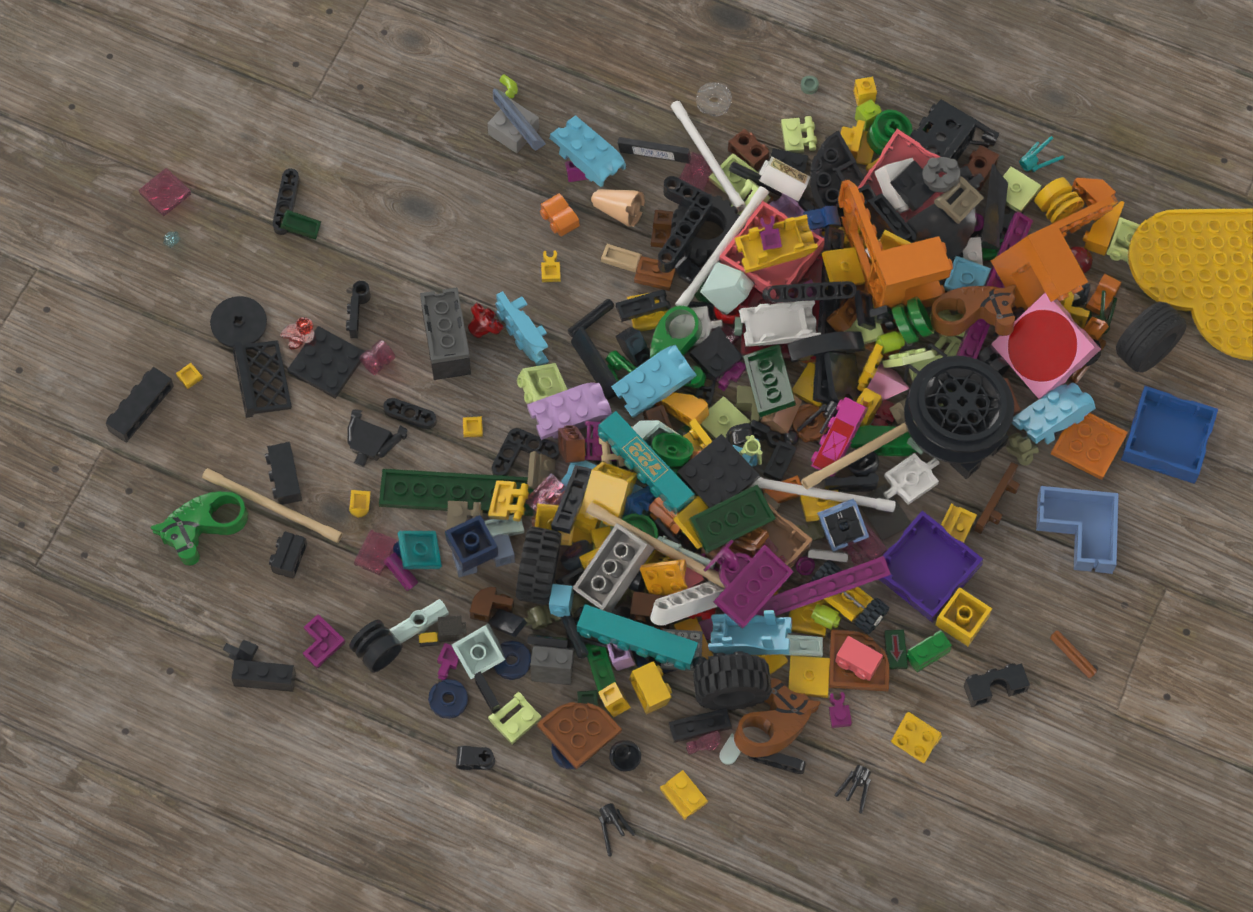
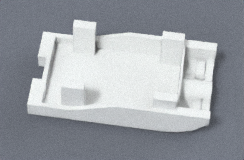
M796 301L771 305L759 304L757 307L741 308L739 310L741 323L746 325V332L744 333L746 346L792 343L811 336L821 335V333H816V319L812 314V307L815 301Z

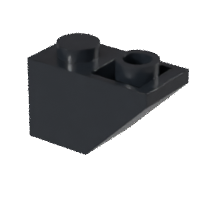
M629 327L615 336L623 353L636 368L650 359V350L640 330Z

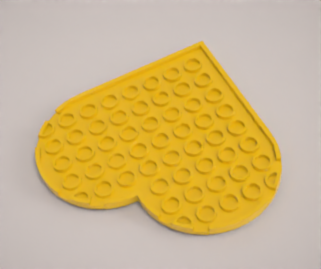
M1174 209L1156 213L1149 219L1144 220L1136 229L1128 248L1129 267L1139 287L1156 302H1167L1176 310L1191 311L1197 329L1207 342L1217 350L1234 358L1253 360V209Z

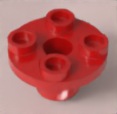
M478 302L471 307V312L474 316L473 321L468 325V330L474 337L481 338L489 332L498 335L504 329L503 325L494 318L496 314L490 308L484 309Z

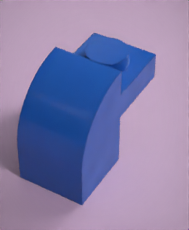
M825 206L822 209L803 212V215L807 214L810 230L822 229L823 232L828 226L837 229L841 226L837 206Z

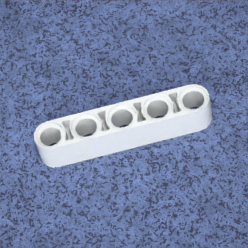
M709 581L659 598L654 602L650 619L654 624L666 625L718 607L713 601L725 587L722 588Z

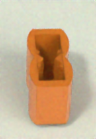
M560 193L541 203L540 214L544 220H548L551 223L550 227L555 234L558 233L562 237L580 226L579 218Z

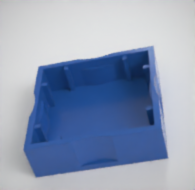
M1144 386L1121 461L1195 484L1200 474L1206 453L1207 441L1211 435L1218 409L1195 401L1183 400L1170 393Z

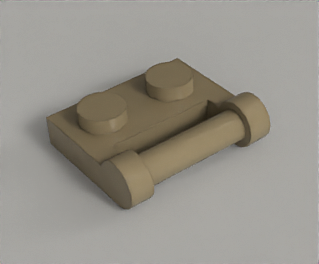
M961 176L959 183L951 187L949 191L944 192L941 197L938 196L934 203L959 224L984 197ZM959 188H962L964 192L950 205L947 200Z

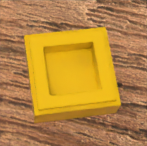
M192 363L176 373L177 378L187 389L203 379Z
M482 416L463 417L464 438L483 436Z

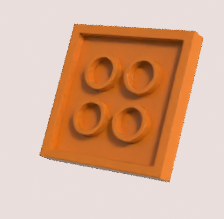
M1088 413L1084 416L1083 421L1078 424H1072L1061 433L1051 451V455L1103 480L1128 432Z

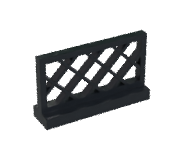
M278 340L251 344L234 342L233 356L245 417H253L257 413L291 409L292 405ZM268 347H275L276 352L273 356H270L264 350ZM253 349L258 354L251 358L246 354V350ZM260 355L269 359L265 366L256 361ZM271 362L279 366L276 373L267 368ZM253 364L261 369L257 375L250 372V367ZM264 371L273 376L268 383L260 378ZM275 378L282 382L279 390L271 385ZM256 381L264 385L260 392L253 388V384ZM267 388L276 393L272 399L263 394ZM280 395L286 400V404L279 405L274 400ZM259 398H262L268 404L265 407H257L256 402Z

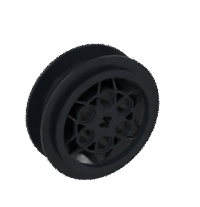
M966 356L943 357L927 364L914 378L904 405L905 424L914 442L930 456L953 464L974 463L991 455L1003 442L1014 416L1013 396L1004 378L990 365Z

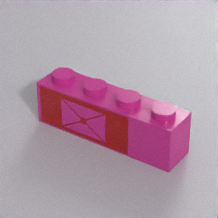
M847 397L844 400H840L836 408L838 413L836 417L831 418L828 424L830 429L827 435L823 434L819 442L821 447L818 452H814L811 458L813 462L812 467L821 470L845 456L851 440L854 438L868 410L867 407Z

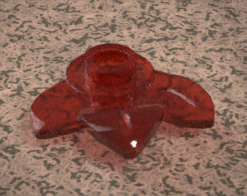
M306 317L299 318L295 324L288 325L281 332L280 337L289 339L290 350L301 347L303 343L309 344L315 336V332L312 330L314 327L313 322Z

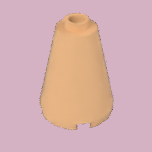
M598 189L593 193L591 201L597 209L626 226L634 227L642 216L643 212H640V208L645 204V197L642 192L635 190Z

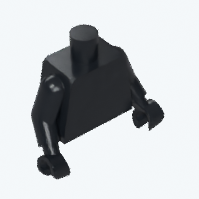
M353 409L347 429V443L352 452L357 453L354 464L364 468L368 458L378 461L379 458L386 456L401 439H406L408 430L400 425L398 433L392 434L389 430L361 420V412L363 410Z

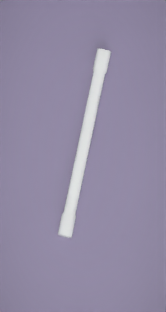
M680 101L673 102L671 105L672 110L682 122L729 196V200L737 208L738 212L744 210L746 204L739 193L736 192L690 120L685 108Z
M762 186L758 188L747 207L690 286L675 303L676 306L689 305L714 265L720 260V255L733 238L739 234L747 220L769 194L767 189Z
M762 477L749 486L753 487L758 484L760 489L764 488L837 502H846L854 499L857 505L888 512H894L895 501L875 499L814 487L805 489L802 485L774 481Z

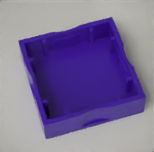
M921 511L906 528L901 538L883 555L891 575L879 580L933 623L959 587L963 588L983 564V558L963 542L952 537L943 526L924 511Z

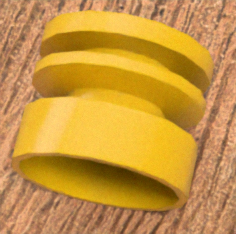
M1064 177L1055 179L1046 185L1034 200L1042 212H1047L1046 217L1050 219L1052 224L1080 211L1084 205L1083 199L1079 197L1077 192H1072V186Z

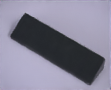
M579 328L572 338L571 344L595 382L601 385L605 398L609 400L617 396L611 387L617 383V380L584 328Z

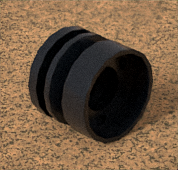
M374 620L364 626L349 644V648L356 653L358 658H363V664L372 673L388 666L399 655L403 647L395 635H389V629L384 627V623L381 620Z

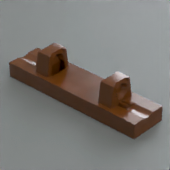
M1010 463L980 516L974 531L982 534L989 521L999 525L1003 515L995 510L1005 491L1016 494L1020 487L1018 482L1012 480L1018 467L1017 464Z

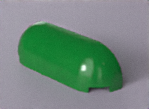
M861 426L851 440V447L858 449L895 427ZM909 432L874 450L878 456H911L917 451L907 443L911 437Z

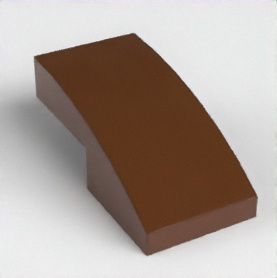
M655 210L651 247L663 248L671 236L673 211Z

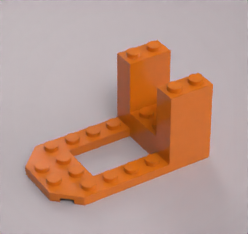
M850 180L842 181L838 198L839 207L843 208L844 216L841 217L842 226L850 247H855L865 280L864 284L867 292L872 294L874 307L878 308L887 305L892 309V307L901 303L907 307V300L916 296L921 300L924 307L932 306L936 299L945 294V289L938 280L949 278L951 270H953L952 261L946 255L945 243L941 242L940 237L937 236L883 250L881 241H878L876 237V227L870 222L869 209H866L864 206L865 200L862 192L859 193L858 187ZM858 225L862 233V236H859L858 234ZM864 241H865L866 247H867V249H868V252H869V254H870V257H869L868 254L865 252V249H864V247H863V246H864Z
M1109 196L1026 236L991 260L1005 287L1016 285L1014 290L1016 308L1022 307L1026 311L1045 292L1050 302L1056 299L1060 302L1069 297L1068 293L1072 292L1074 295L1083 290L1082 286L1088 283V280L1064 237L1067 236V232L1070 231L1072 234L1089 224L1090 221H1096L1103 217L1104 214L1112 211V206L1118 203L1115 196Z

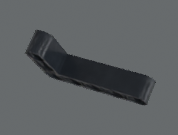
M669 176L664 180L663 194L667 199L688 210L658 254V268L664 273H669L675 268L711 214L713 203L710 194L675 176Z

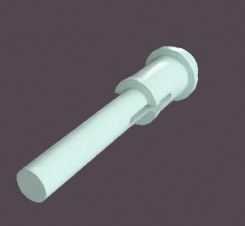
M666 536L658 537L659 541L704 566H707L711 561L681 548V544L666 539ZM716 562L710 567L711 569H714Z

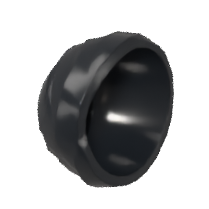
M873 451L848 465L849 470L858 477H868L870 473L877 471L879 458Z
M621 740L611 747L609 760L617 770L623 772L632 771L640 764L642 753L634 742Z

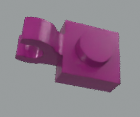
M739 362L727 371L720 379L718 388L725 391L731 380L737 383L745 372L746 365Z
M444 643L437 659V663L441 664L437 673L440 680L447 679L450 668L456 670L460 661L452 645Z

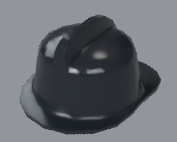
M744 423L731 427L726 434V439L732 446H740L746 443V436L753 435L755 438L750 424Z

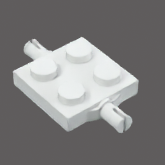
M707 306L691 308L702 322V334L693 346H698L711 334L712 329L718 326L723 328L722 320H710ZM683 314L674 318L669 327L672 339H681L690 335L695 326L694 317Z
M914 453L886 472L884 477L892 487L883 493L886 499L889 500V498L898 494L909 505L938 485L939 481L933 475L931 469L939 465V461L934 458L926 464Z

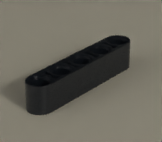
M850 281L767 286L763 290L762 296L768 303L852 298L856 294L857 289L855 284ZM844 285L848 287V293L846 295L843 293ZM826 286H828L831 291L829 296H827L824 292ZM808 287H810L813 292L811 297H809L806 293ZM790 288L794 290L793 298H790L788 295ZM772 289L776 291L775 299H772L770 297V291Z

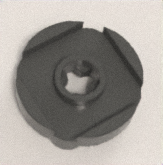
M946 157L930 158L922 173L924 183L934 192L949 191L951 187L959 183L961 177L957 161ZM944 172L946 174L943 177H939L938 173Z

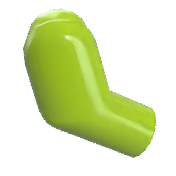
M503 74L499 82L507 87L508 90L505 94L512 99L518 93L517 83Z

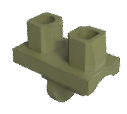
M1018 432L1009 436L1011 445L1006 447L1007 452L1016 456L1018 463L1021 465H1029L1033 461V453H1039L1038 447L1031 444L1030 438H1022Z

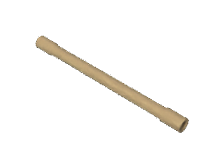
M905 422L825 468L801 480L803 487L809 489L823 479L908 432Z
M209 468L203 473V479L222 486L297 522L336 543H339L342 538V532L330 526H325L233 482Z
M593 502L588 506L586 510L588 514L612 526H615L616 523L624 526L654 547L655 550L673 560L685 559L688 568L724 588L719 572L710 568L705 572L703 569L706 566L614 516L606 509Z

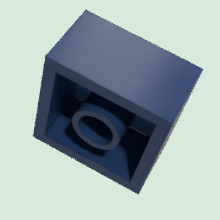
M481 515L445 531L446 541L463 572L498 557V547Z

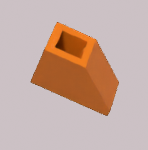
M1076 178L1072 185L1073 192H1077L1079 197L1086 202L1087 206L1109 196H1115L1116 193L1103 179Z

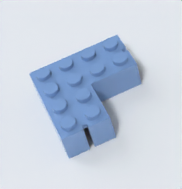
M1041 486L1037 498L1036 531L1075 534L1074 570L1091 572L1092 568H1095V572L1113 574L1117 562L1118 493Z

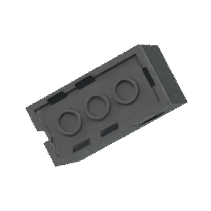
M457 287L443 289V293L435 294V291L420 293L422 315L434 380L471 375L470 356Z

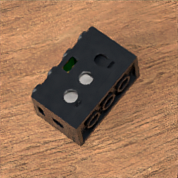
M940 99L937 104L934 103L929 110L930 114L922 118L919 123L920 127L917 130L914 129L910 137L920 143L927 151L940 157L958 161L974 139L978 121Z

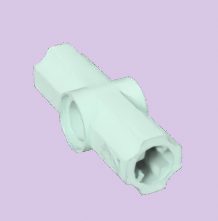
M438 599L424 609L414 611L409 618L391 628L390 633L403 643L416 634L424 633L429 626L447 616L449 612L444 603ZM418 619L424 621L422 624L414 623Z

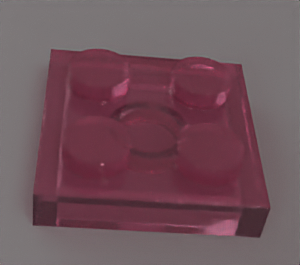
M167 168L138 190L139 194L163 217L191 195V191Z

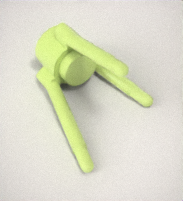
M753 435L746 436L747 441L739 453L748 456L756 454L758 464L761 465L762 451L760 450V442L754 439Z

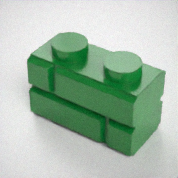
M940 630L933 636L908 649L907 660L918 673L950 653L952 645Z

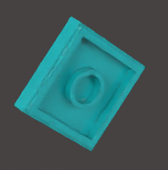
M400 530L398 532L403 569H440L442 567L436 531Z

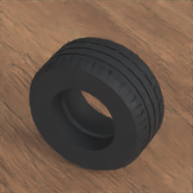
M1157 302L1144 310L1127 327L1117 342L1116 353L1135 372H1146L1164 359L1177 345L1185 333L1187 327L1186 320L1167 302Z

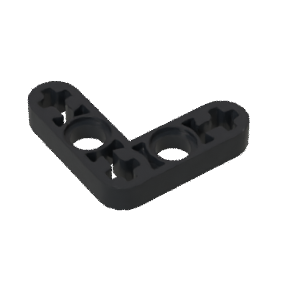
M513 428L509 431L492 464V474L508 476L521 450L529 454L537 451L538 454L546 455L556 461L560 456L558 445L546 439L541 440L539 436L520 428ZM520 435V439L513 440V436ZM531 441L539 443V447L536 449H532L528 445ZM554 449V453L548 455V451ZM505 450H512L514 455L508 458L503 455V452ZM503 461L505 462L503 465L504 471L501 470L499 473L497 468L501 467Z

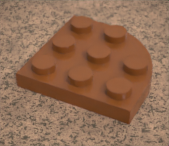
M831 630L829 688L888 691L889 662L883 648L873 641V638L864 633L849 630ZM848 636L883 655L882 661L870 681L858 678L853 671L842 669L835 662L836 655Z
M571 702L561 705L537 723V727L575 769H578L622 732L619 725L603 709L590 703Z

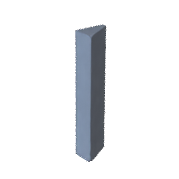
M493 89L494 102L533 150L536 151L546 144L508 96L498 89Z

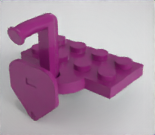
M731 539L703 570L706 572L715 562L720 565V568L715 566L712 570L719 572L721 583L725 589L713 602L743 629L794 571L766 545L753 558L742 553L734 554L729 549L730 545L734 542ZM702 553L700 555L707 558L705 553Z

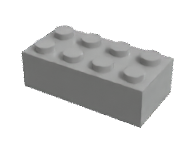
M616 523L572 589L601 610L611 613L639 572L640 566L644 565L654 550V547L624 526Z

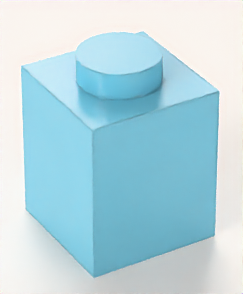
M552 584L549 601L550 614L558 617L570 616L574 597L572 586Z

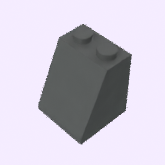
M533 645L531 681L571 685L575 655L574 648L571 646L558 648Z

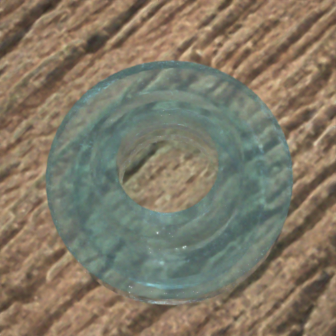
M177 231L168 232L163 237L165 239L163 244L169 248L176 245L181 239L178 236L179 233Z

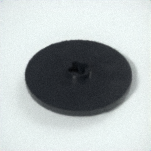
M236 296L228 298L216 306L211 315L210 326L214 337L221 344L233 348L234 342H241L242 344L257 342L266 330L267 317L263 307L257 301L249 297ZM235 321H242V324L236 323Z

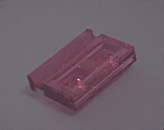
M692 152L690 164L687 163L679 179L704 191L709 181V176L713 171L702 155Z
M370 530L354 561V565L380 576L385 567L384 560L391 555L397 543L396 539Z

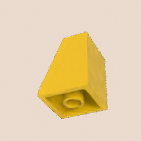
M601 462L591 471L580 513L584 514L588 519L596 520V517L586 512L590 503L593 502L622 519L625 512L626 499L631 495L638 478L637 473ZM603 521V524L608 525V526H612V525L608 524L607 522Z

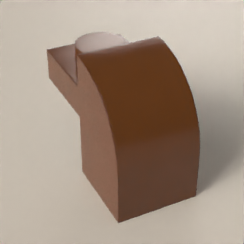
M496 587L484 588L473 598L470 608V619L488 623L493 609H502L512 613L514 599L505 594L497 595Z

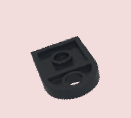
M834 352L825 353L824 359L831 399L837 404L841 399L844 400L845 397L856 402L861 395V391L857 389L859 375L856 355Z

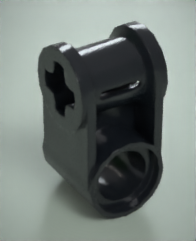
M457 747V769L490 770L495 765L494 754L487 747ZM485 756H488L486 762H483Z

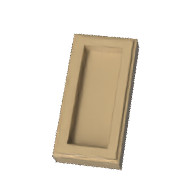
M607 244L601 257V262L636 273L642 254Z

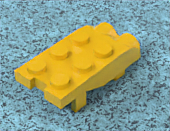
M807 214L774 223L773 229L779 228L782 247L763 250L760 231H765V227L760 230L758 227L749 229V234L736 237L735 244L737 250L742 252L744 256L742 264L745 273L796 260L817 250L818 245L817 243L815 244L812 231L809 228Z

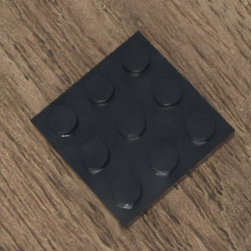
M318 326L290 364L287 371L336 399L366 356V351Z
M722 434L677 471L709 508L745 491L760 478V475Z

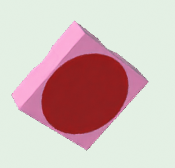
M1046 292L1014 322V329L1010 335L999 336L991 344L1038 399L1058 386L1064 385L1076 370L1082 368L1101 350L1086 331L1074 322L1070 313L1057 299L1050 302Z

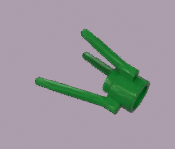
M616 350L609 353L606 357L607 366L617 382L619 380L614 369L620 370L625 368L629 373L636 369L633 364Z

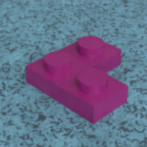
M319 614L304 626V630L315 642L303 652V656L316 669L346 643L345 639Z

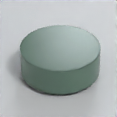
M805 76L801 80V90L806 94L817 92L819 86L817 78Z
M735 317L734 335L736 336L742 335L743 323H741L740 317Z

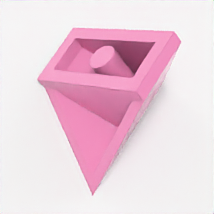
M881 363L867 387L881 395L882 401L910 389L895 370L884 368Z

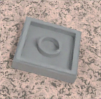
M809 548L807 553L808 558L847 562L848 560L846 552Z

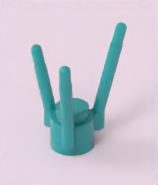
M1052 136L1038 148L1037 146L1040 143L1036 142L1020 158L1019 163L1026 172L1031 170L1034 173L1042 167L1064 159L1062 155L1037 165L1039 160L1036 155L1053 140Z

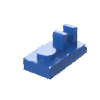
M649 486L627 497L625 514L637 513L641 515L643 510L649 511V506L656 499L651 493Z

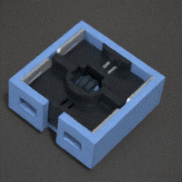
M854 499L817 513L832 551L848 546V542L853 541L856 543L869 537Z

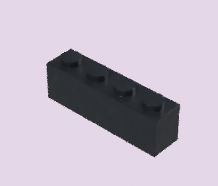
M155 367L147 371L142 381L132 388L130 395L120 402L115 413L108 416L106 420L108 431L127 443L174 387L172 378Z

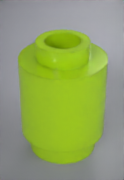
M896 331L879 335L875 341V344L883 346L881 350L883 354L899 350L902 346H905L902 334Z
M817 604L811 615V618L815 620L814 622L830 630L833 627H838L842 617L839 616L840 612L824 604L822 606Z

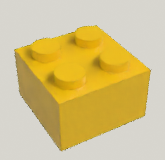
M959 587L937 617L935 626L968 647L990 617L992 608Z
M654 661L633 670L629 678L646 715L668 705L671 699L670 694H672L669 684L664 683L662 679L663 672L659 665L656 666Z

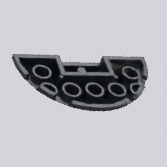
M838 130L821 144V148L816 156H814L810 170V186L813 198L819 209L825 206H837L841 227H843L841 217L844 216L843 208L839 207L838 203L842 181L850 180L858 187L864 176Z
M959 188L947 202L951 205L964 190ZM934 203L909 219L906 223L916 234L915 242L939 236L941 242H944L946 245L948 259L950 258L953 261L966 248L974 232L976 222L975 207L957 224L942 208L937 207Z

